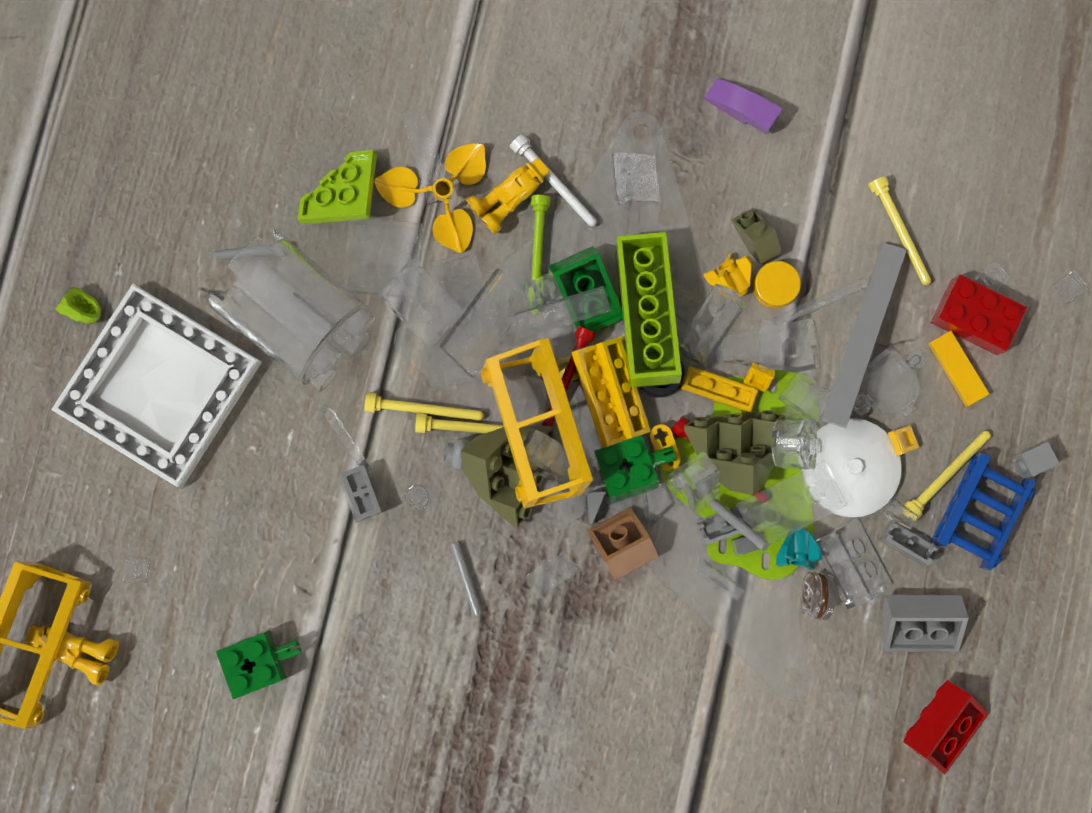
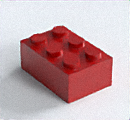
M959 274L950 281L930 323L948 332L952 331L954 335L990 353L999 355L1007 351L1027 307Z

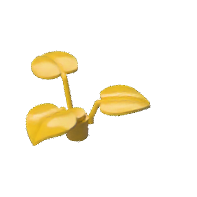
M466 144L451 151L445 160V169L453 176L449 179L440 178L435 181L433 186L416 189L418 185L417 176L407 167L392 168L374 180L381 197L392 206L398 208H406L413 205L415 193L431 191L437 200L444 202L446 214L439 215L433 223L432 232L435 239L442 246L457 253H463L472 238V220L468 213L462 209L454 210L451 213L448 199L453 191L452 182L456 179L463 185H474L483 178L486 170L485 146L483 144Z

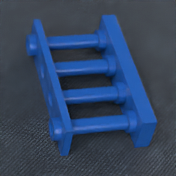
M977 453L973 455L931 542L937 546H947V544L953 543L982 558L983 561L979 568L992 570L1001 561L1002 555L1000 553L1025 502L1029 501L1034 494L1035 489L1033 485L1035 480L1024 479L1020 484L989 468L988 462L991 457L983 453ZM985 476L1015 492L1016 494L1010 506L980 491L977 486L980 478ZM976 499L1004 514L1005 516L999 528L969 513L966 508L969 500ZM964 521L993 536L994 539L989 549L986 550L957 535L955 528L958 522Z

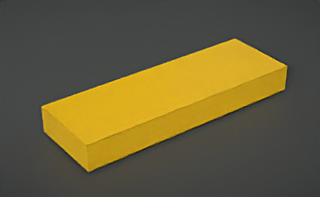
M952 331L928 343L966 407L989 395V392Z
M690 365L687 366L680 390L747 413L752 412L759 390Z

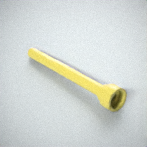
M886 175L869 183L868 186L872 193L880 197L904 248L907 249V254L922 284L929 285L931 278L888 192L890 190V183Z
M367 392L365 398V412L375 413V411H380L381 409L472 420H482L484 418V413L480 410L382 399V396L372 392Z
M417 413L415 433H426V431H431V429L486 434L502 428L504 425L432 419V416H427L426 413Z
M983 431L916 500L907 501L900 508L902 513L911 521L916 522L923 515V506L990 439V432Z

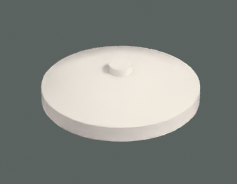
M850 418L847 428L828 423L811 436L805 445L801 457V477L809 496L825 511L841 517H862L880 510L894 496L901 478L900 456H896L889 435L883 429L869 421Z

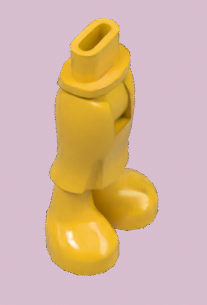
M537 157L532 163L529 164L527 162L524 166L514 170L501 184L493 187V191L485 197L478 198L472 195L465 201L487 228L496 235L501 230V222L510 212H514L515 208L536 191L538 186L544 182L543 178L550 171ZM498 201L502 204L493 212L488 213Z
M32 624L25 638V643L43 649L51 627L46 625L39 627ZM66 631L55 660L67 664L71 669L76 668L87 675L92 684L101 686L108 676L109 665L83 657L85 654H88L105 663L110 662L117 653L119 642L114 639H106L101 643L88 641L86 637H78Z

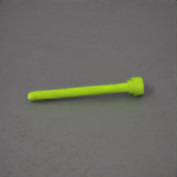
M547 195L531 196V207H533V212H535L530 311L532 313H537L540 310L545 213L550 208L551 197Z

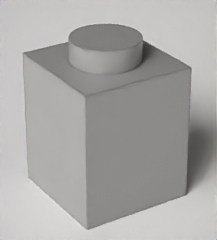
M1049 442L1039 443L1013 455L1015 468L1024 478L1036 476L1059 465Z

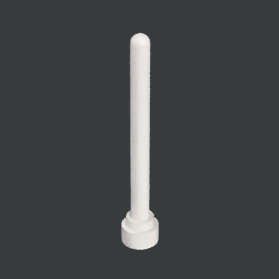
M524 133L519 135L509 146L516 154L524 155L531 163L538 157L531 149L530 140ZM549 169L550 173L544 178L590 227H594L597 224L596 218Z

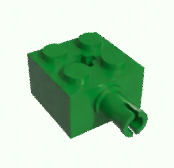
M642 435L595 450V460L610 503L613 504L658 489L659 481L655 472L656 467L677 461L675 452L673 453V447L669 446L650 453L646 448ZM627 466L630 468V472L626 473L625 470H622V467Z
M267 631L217 650L216 654L232 699L234 700L286 679L281 661L302 654L301 647L290 650V648L300 645L298 640L294 639L275 647L271 633ZM255 661L256 666L248 668L247 664Z

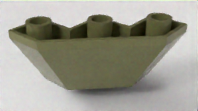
M764 410L747 414L733 413L728 416L696 417L684 426V431L706 473L730 491L754 495L765 486L775 466L785 423V415L776 414V411Z
M502 427L475 437L461 450L463 471L477 495L512 526L518 527L524 520L529 518L533 507L523 508L522 501L519 502L516 497L515 487L518 486L520 479L505 428ZM553 427L519 428L536 488L539 492L555 448Z

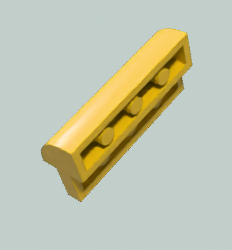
M621 337L571 352L601 447H608L651 432L637 387H630L627 355Z

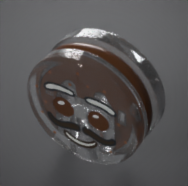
M808 572L805 575L800 597L801 609L805 618L828 620L832 616L836 602V586L831 574Z

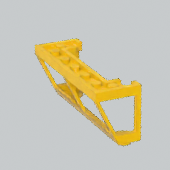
M549 338L537 340L486 359L481 369V378L484 384L487 383L490 388H493L520 479L518 486L515 487L518 501H522L523 508H529L582 495L593 479ZM535 348L529 358L499 363L500 360ZM531 364L532 369L536 370L538 377H543L553 410L517 422L501 369ZM555 416L570 467L567 469L569 482L538 492L519 428ZM568 488L570 490V492L548 496Z
M14 561L0 598V655L6 644L38 653L40 658L19 713L17 714L0 707L1 715L12 718L8 719L0 716V723L28 729L36 727L41 722L44 716L43 706L39 703L75 606L85 603L90 595V581L38 562ZM42 576L65 582L67 587L43 649L7 639L25 590L32 589L34 583Z

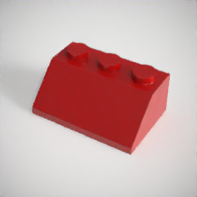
M947 680L944 685L937 689L931 703L922 710L920 718L915 725L908 729L903 742L945 775L989 713L970 694Z

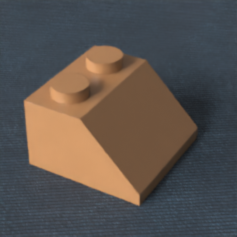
M631 507L587 530L614 581L659 557L650 536Z

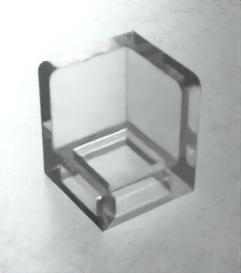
M565 325L540 333L541 339L549 338L555 360L572 354Z

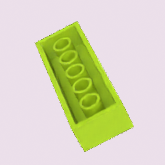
M666 232L617 236L616 251L630 387L680 383L682 373Z

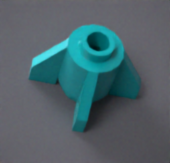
M793 527L791 531L786 533V538L776 555V566L780 567L791 564L813 570L815 569V561L822 560V549L813 534L807 531V528Z

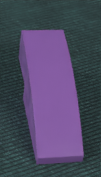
M719 78L716 79L704 97L706 101L742 124L747 122L764 134L768 133L782 111V108L741 86Z

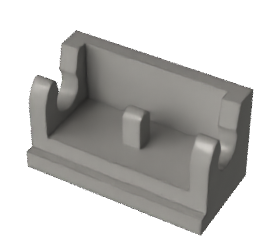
M364 465L339 474L338 477L355 523L381 512Z
M740 505L729 509L750 528H754L752 522L747 518L745 507ZM719 514L694 522L703 546L740 533Z
M890 519L879 538V541L922 566H930L933 561L930 557L939 548L933 542L894 519Z

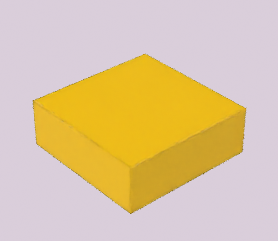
M752 362L744 377L743 384L766 392L774 379L776 371Z
M911 425L888 433L896 456L919 448Z

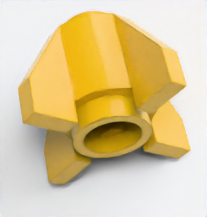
M730 253L727 255L725 262L720 264L717 269L704 273V277L710 285L729 296L741 297L748 292V287L751 284L752 262L748 255L735 259L733 254Z

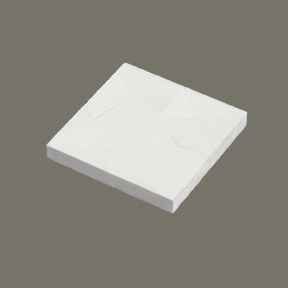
M132 284L51 410L174 486L183 488L262 362L145 290Z

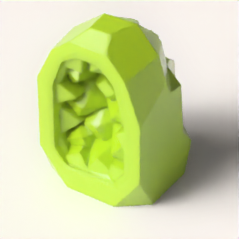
M74 286L69 289L55 308L60 314L66 315L76 322L81 321L86 324H95L101 316V308L96 299Z

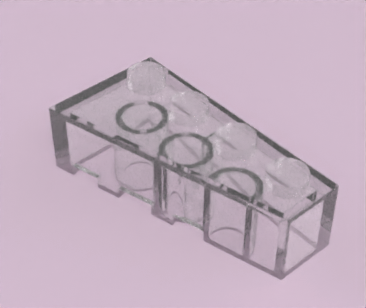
M704 450L667 474L670 478L667 482L675 493L680 492L695 515L707 508L713 499H720L718 495L720 493L718 489L720 487L718 483L719 471Z

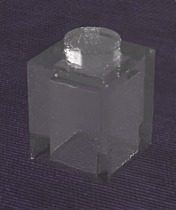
M552 272L521 285L531 308L562 295Z

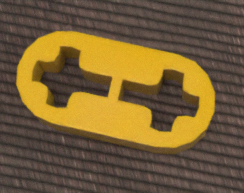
M656 425L649 433L653 452L672 446L677 461L672 462L673 466H669L667 463L659 467L666 471L673 470L678 467L681 459L672 431L666 425ZM657 429L667 433V436L664 438L666 446H662L660 439L655 440L654 436L657 434Z

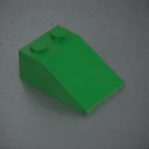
M594 246L549 265V269L576 329L578 326L596 332L623 319L622 308L600 255Z

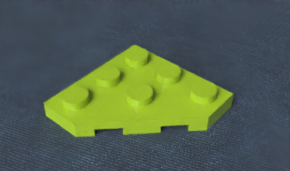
M375 151L350 152L344 158L345 162L337 170L332 169L319 181L320 185L311 194L307 192L301 197L297 218L299 223L305 225L369 219L377 159Z

